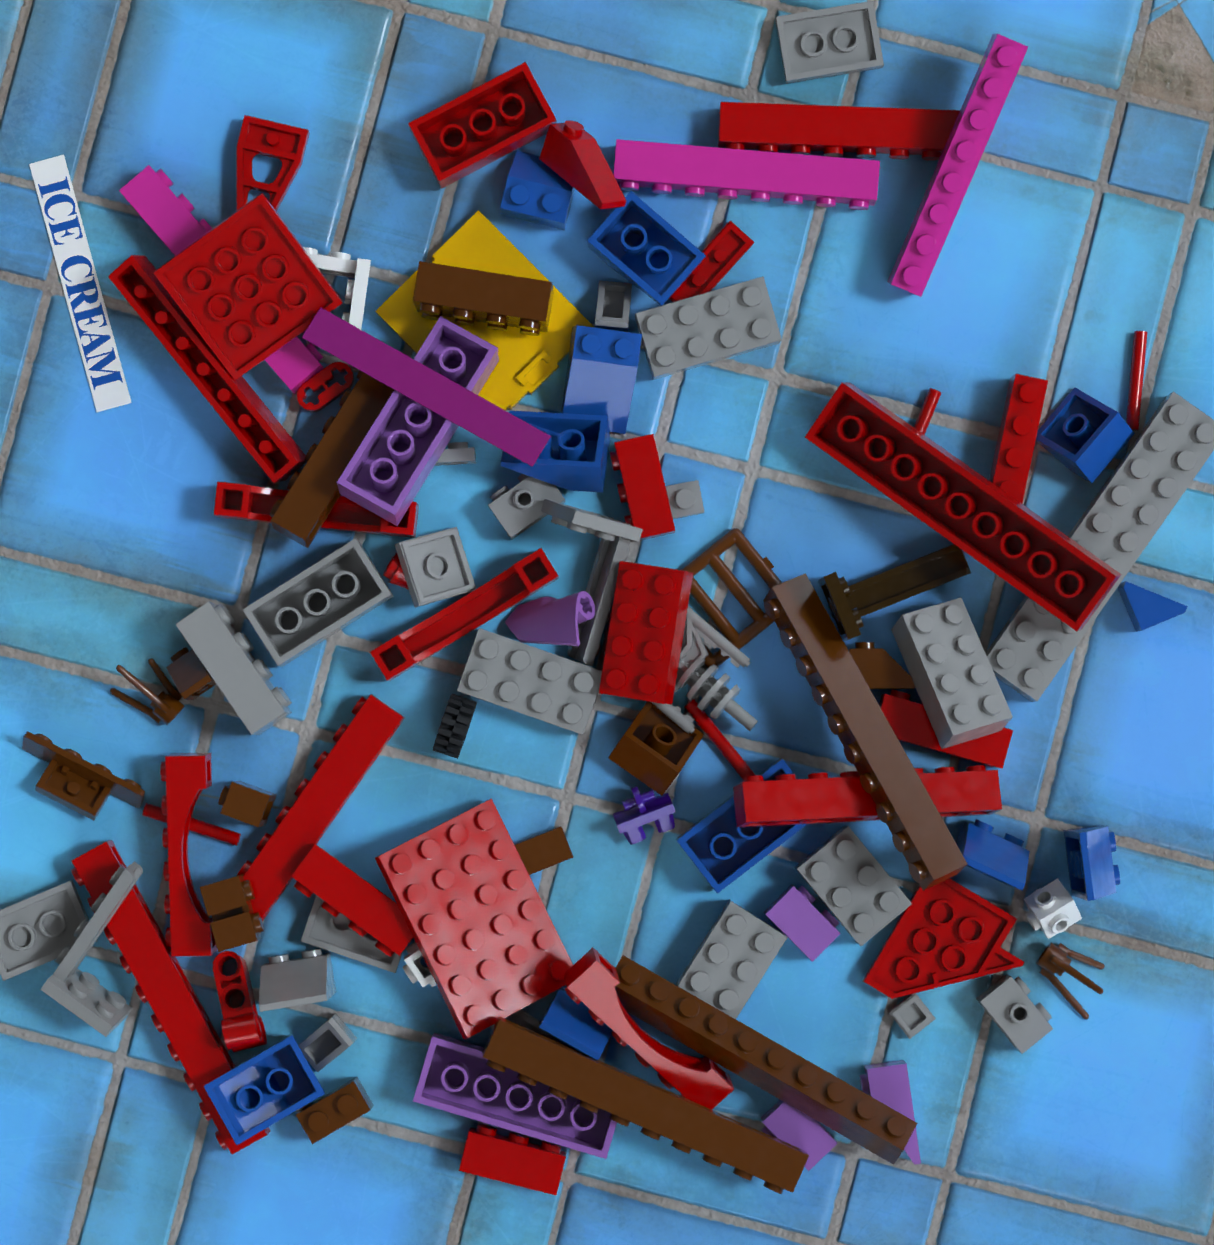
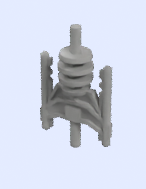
M688 606L674 692L688 684L691 689L686 696L690 701L698 694L702 697L697 706L700 710L703 711L711 705L714 710L711 712L710 717L717 719L726 711L747 730L751 731L758 721L734 701L741 690L736 684L731 690L728 689L726 685L731 678L726 673L719 680L714 678L719 669L714 664L706 671L702 668L705 663L704 659L708 655L703 639L714 649L720 648L721 655L724 657L729 656L731 658L730 662L737 668L740 665L748 667L750 658ZM651 702L686 733L692 734L694 732L695 725L692 724L694 719L689 714H682V708L679 706L675 707L672 704Z

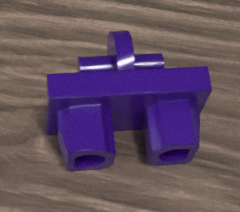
M636 785L631 787L634 797L622 801L625 809L613 814L619 833L624 834L630 845L639 843L646 838L642 825L652 821L655 822L659 833L675 828L673 813L676 811L668 792L663 794V796L655 797L653 789L640 794Z

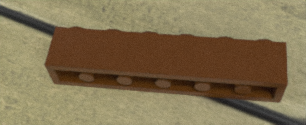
M360 370L357 373V379L359 380L353 390L348 388L339 403L341 409L336 417L330 416L322 430L324 436L318 445L314 443L305 456L307 463L301 473L296 471L291 477L287 486L290 490L284 500L278 499L270 512L272 517L270 521L273 528L306 548L310 546L341 496L337 486L338 479L394 389Z

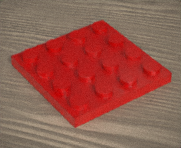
M263 193L259 194L153 272L234 380H237L305 331L320 307L331 312L343 303L342 299Z

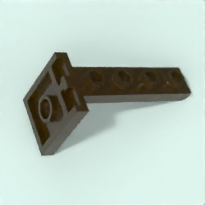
M953 544L848 586L844 576L838 578L836 572L822 577L818 580V584L822 588L828 603V609L835 620L842 640L847 641L861 635L859 628L864 626L861 619L862 616L970 574L971 571L962 549Z

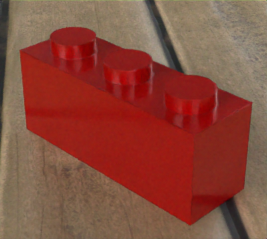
M654 434L614 442L615 451L609 453L613 471L620 470L623 483L617 484L620 502H627L630 515L624 516L625 523L643 529L640 541L675 533Z
M478 1124L477 1129L470 1127L459 1171L557 1195L567 1153L561 1150L560 1145L547 1141H542L541 1145L528 1142V1136L510 1132L509 1137L496 1134V1128Z

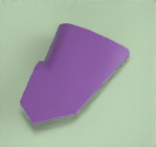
M580 591L560 599L541 597L518 605L506 619L505 623L521 643L578 647L580 645L578 624L594 618L595 604L592 597L586 591Z

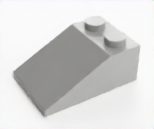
M321 949L302 951V958L289 960L288 954L268 957L269 963L261 966L259 1011L263 1012L328 1001L336 993L330 953L322 954Z

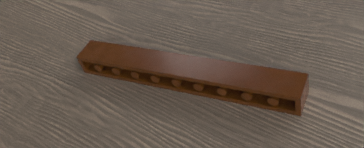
M806 573L772 587L763 600L765 611L779 628L782 643L786 648H790L795 657L798 672L803 677H806L811 686L814 701L819 706H822L827 715L830 730L835 735H838L843 744L846 759L851 764H854L859 773L862 788L865 792L870 793L875 802L878 817L887 824L891 831L896 849L903 853L907 860L912 878L920 884L923 890H926L957 875L968 864Z
M623 955L615 967L620 981L615 986V990L628 1013L893 1165L895 1164L918 1123Z
M498 1016L482 1052V1056L488 1059L486 1065L493 1069L505 1072L506 1068L516 1071L519 1073L517 1078L525 1083L536 1086L538 1081L550 1086L548 1092L566 1100L568 1095L580 1099L579 1106L597 1113L599 1108L611 1113V1120L628 1127L630 1122L642 1127L641 1133L653 1139L659 1140L661 1135L673 1140L671 1146L688 1154H690L691 1149L704 1154L702 1157L704 1161L721 1167L722 1162L735 1167L733 1170L734 1174L750 1181L753 1176L765 1181L764 1187L779 1194H782L784 1189L792 1193L794 1192L809 1157L808 1153L803 1149L605 1062L597 1061L589 1055Z

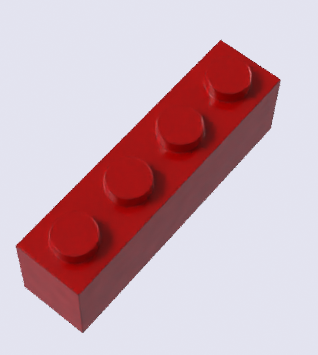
M1015 374L1010 378L989 481L1022 504L1048 380Z
M891 690L890 695H881L879 706L898 740L1003 769L1013 730L1004 727L999 732L941 749L923 704L909 701L910 694L897 690Z
M314 844L291 877L297 881L294 885L297 890L309 898L313 893L324 900L321 904L323 909L336 918L341 913L351 921L347 925L349 928L363 938L366 933L376 938L378 941L374 946L389 957L394 952L400 956L413 939V935L396 902L318 845Z

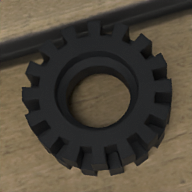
M451 694L435 739L433 751L458 759L477 702Z

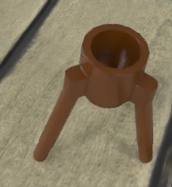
M150 658L148 663L169 693L168 695L162 691L157 696L123 666L117 665L116 670L152 701L149 706L153 709L115 688H112L110 693L149 715L157 723L162 721L168 725L185 707L179 701L182 698L181 694L174 689L153 658Z
M1051 942L1036 962L1037 965L1042 967L1039 973L1049 979L1083 1019L1087 1020L1089 1014L1054 974L1056 973L1058 976H1061L1064 972H1067L1088 988H1091L1098 994H1102L1103 989L1070 966L1072 960L1068 957L1101 970L1104 969L1105 965L1070 950L1062 943L1056 946Z

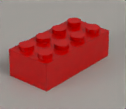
M524 62L408 123L442 189L547 134L550 124H557V120L527 63Z
M620 561L599 693L661 704L673 703L693 573Z

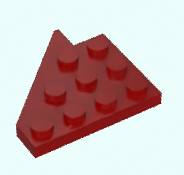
M950 878L926 890H923L919 885L910 900L912 905L902 913L862 981L894 999L1021 967L1024 961L1001 948L1017 918Z

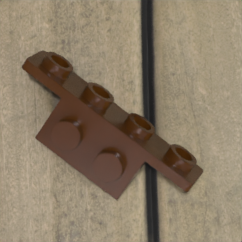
M27 731L24 735L22 749L49 763L36 784L35 791L94 821L110 794L137 808H140L143 804L145 791L135 781L131 779L123 780L113 775L107 767L87 762L76 751L72 749L64 750L54 745L48 737L42 734L34 735Z

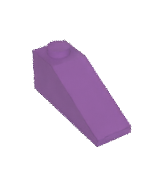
M904 1060L864 1065L865 1074L859 1075L861 1091L915 1121L907 1063ZM916 1127L904 1148V1151L914 1165L921 1164Z

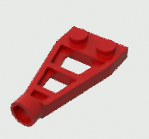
M244 115L237 143V210L247 204L248 193L253 189L269 193V202L277 212L302 165L310 134L309 130ZM258 154L277 158L282 162V168L278 176L270 184L258 182L253 178L252 161Z

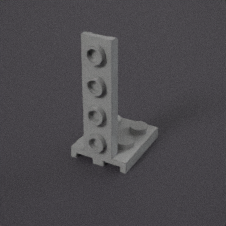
M544 499L541 512L553 516L552 523L565 526L577 532L594 534L601 538L586 588V592L594 601L595 615L591 620L578 624L580 645L578 647L569 646L568 648L569 657L586 665L593 666L595 657L600 651V640L604 627L610 618V607L615 594L620 561L627 560L630 541L639 542L643 529L614 520L611 517Z
M135 861L125 869L122 866L119 867L109 881L113 887L107 895L102 893L91 907L95 912L90 921L84 919L73 934L77 940L72 947L67 945L55 960L59 964L58 968L40 989L105 1037L127 1017L132 1007L126 1004L123 996L114 991H108L99 984V980L94 975L82 972L78 967L142 875L143 869Z

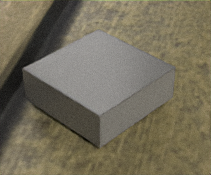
M916 993L910 994L889 1011V1014L909 1039L936 1019Z

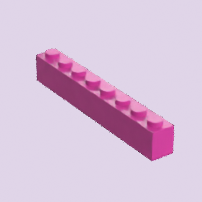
M992 34L887 282L917 296H922L1028 46L1000 34Z
M616 139L613 175L623 191H639V187L652 188V192L658 194H671L672 190H684L685 195L693 197H703L705 192L718 193V198L737 199V195L751 196L750 200L756 202H769L770 198H782L783 203L791 205H801L803 200L816 201V206L836 207V203L849 204L850 209L868 210L869 206H874L877 201L880 161Z
M148 165L119 191L170 251L177 255L210 231L212 227L204 218L199 222L190 212L195 208L183 194L176 197L169 189L174 183L161 168L155 172ZM297 336L264 359L294 394L303 383L324 369L319 363L323 358L312 343L305 346Z

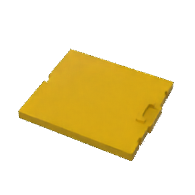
M479 210L431 257L432 263L549 281ZM418 270L375 311L416 354L438 321L423 318L422 313L417 312L414 305L413 296ZM554 285L548 332L540 331L539 336L520 333V328L507 326L506 331L490 329L487 327L488 323L475 321L473 326L455 323V318L442 316L498 347L499 362L478 396L505 411L516 406L528 393L532 394L559 368L558 363L569 353L572 327L576 325L594 327Z

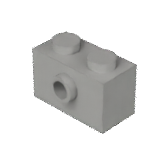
M521 474L517 478L520 481L519 484L510 490L507 486L499 489L490 496L493 502L488 506L509 537L514 539L548 515L541 512L544 499L561 504L566 502L555 485Z
M1006 974L977 997L976 1000L1017 1051L1023 1054L1053 1030L1048 1023L1052 1017L1040 1002L1036 1005L1031 1002L1027 997L1031 991L1019 976L1013 979L1010 975Z

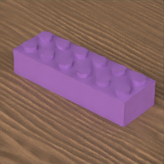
M440 316L414 357V360L478 395L499 362L498 347ZM394 390L338 479L339 493L398 526L459 426Z
M437 1033L432 1035L413 1102L600 1158H607L617 1122L610 1119L611 1113L600 1108L597 1113L579 1106L580 1099L568 1095L566 1100L548 1092L550 1086L537 1081L536 1086L525 1083L517 1078L518 1072L506 1068L505 1072H501L486 1065L488 1059L482 1056L484 1047Z

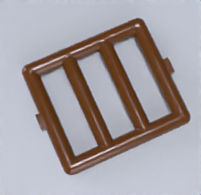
M733 528L681 570L693 573L690 595L723 636L740 650L775 621L770 619L766 612L762 611L719 556L735 544L770 589L782 582L773 572L772 568L774 566L768 558L765 557L763 559L738 528ZM707 565L713 569L754 620L740 633L735 630L694 578ZM705 645L708 655L704 659V665L707 668L713 664L718 667L730 658L729 656L724 657L721 655V649L712 654Z

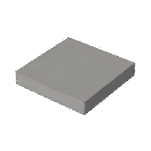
M457 527L395 544L415 608L476 590Z

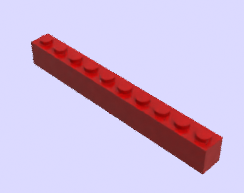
M110 840L73 859L74 868L71 871L79 886L85 885L91 897L87 898L89 906L92 907L102 893L106 895L113 887L109 881L118 868L122 866L125 869L127 867L113 841ZM135 884L105 927L104 933L112 945H118L122 953L119 959L124 970L128 974L133 973L138 982V985L135 986L137 994L143 1003L149 1002L154 1011L151 1018L155 1027L160 1033L163 1031L166 1033L170 1041L167 1047L172 1058L176 1062L180 1060L186 1070L183 1073L185 1082L191 1091L197 1090L202 1099L199 1106L203 1115L208 1121L211 1119L214 1121L218 1129L215 1135L220 1146L224 1150L228 1148L230 1153L234 1154L267 1136L271 1130L267 1127L236 1145L203 1086L234 1069L236 1066L176 956L171 957V947H166L165 936Z

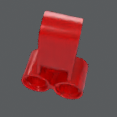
M223 951L213 961V973L224 1019L221 1021V1027L228 1050L232 1049L233 1052L266 1045V1032L262 1018L257 1012L246 961L235 952ZM229 959H236L238 963L237 971L231 976H225L223 973L224 963ZM242 991L245 1001L241 1007L233 1009L230 1005V997L233 993Z

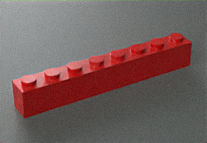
M720 102L718 148L758 149V151L767 152L791 150V154L810 155V151H824V156L841 157L843 152L856 153V156L859 158H874L876 153L889 154L891 159H908L909 155H922L924 160L935 161L940 159L960 110Z
M131 255L108 276L109 279L272 482L286 481L307 463L304 452L243 376L237 380L233 379L153 272L156 268L145 255Z
M370 694L368 699L363 696L360 698L351 713L356 715L349 726L344 723L341 725L332 738L336 742L330 753L323 751L313 766L317 771L312 779L309 781L305 778L294 793L298 799L291 808L286 805L275 820L279 824L272 835L269 833L264 835L256 847L260 852L253 863L247 860L237 876L243 874L244 881L250 880L255 899L250 900L253 912L260 913L262 922L293 879L291 877L314 844L317 845L405 719L403 715L372 694Z
M985 765L966 767V771L955 772L954 767H940L934 769L935 773H923V768H914L941 817L991 815L1002 810L998 770H986ZM857 771L842 772L840 777L828 778V773L825 772L808 774V779H796L795 774H783L776 776V780L764 781L761 775L747 776L743 778V782L733 787L737 827L880 820L876 812V804L870 793L865 792L862 788L860 775Z

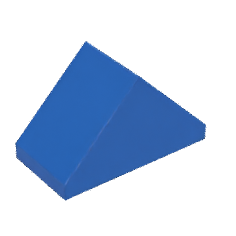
M1127 581L1120 583L1118 587L1136 632L1183 614L1188 607Z

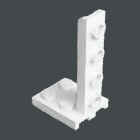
M303 247L322 274L354 278V280L348 279L344 302V304H351L350 313L343 312L342 319L361 330L371 260L361 258L350 260L351 255L342 252H331V257L317 255V249Z

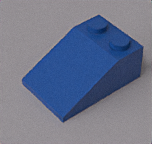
M630 191L625 197V207H616L587 240L588 248L613 270L659 305L663 306L703 261L706 255Z
M579 325L572 327L561 413L607 415L609 431L625 434L637 375L642 334Z
M509 411L510 414L551 437L533 467L505 451H502V467L570 491L603 492L610 447L609 420L607 415Z
M977 819L974 824L965 822L956 840V844L968 864L967 867L1023 891L1026 883L1030 853L1029 850L1022 848L1024 841L1007 833L1004 838L992 834L994 827Z
M1104 825L1063 830L1071 896L1091 901L1116 893V885L1120 884V872L1118 865H1113L1112 852L1116 851L1114 832H1109L1108 826Z
M293 1035L203 1086L236 1145L325 1094Z

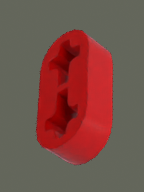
M334 362L325 367L299 387L297 400L300 406L309 412H318L343 395L348 388L353 386L354 374L352 369L343 362ZM337 369L340 373L347 371L348 374L344 377L346 381L344 385L341 386L336 382L329 388L326 384L334 378L332 374L334 370ZM322 387L325 388V391L318 395V400L320 401L318 404L314 405L312 402L306 404L304 402L307 398L305 392L308 389L316 392Z

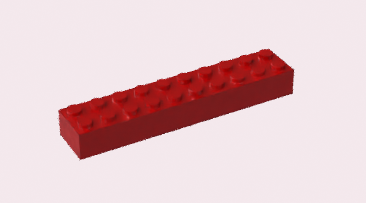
M842 382L805 436L810 442L1076 632L1084 628L1122 575L852 383Z

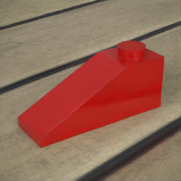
M568 120L565 123L550 124L539 159L599 209L625 207L626 199L596 139L584 130L582 124L576 121Z

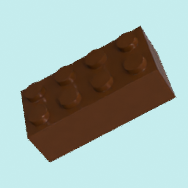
M419 261L413 302L417 312H421L422 317L426 319L438 320L440 316L455 318L454 322L462 325L473 326L474 322L478 321L488 323L487 327L494 330L506 331L507 326L520 328V333L539 336L540 331L548 332L554 292L553 284L549 281Z

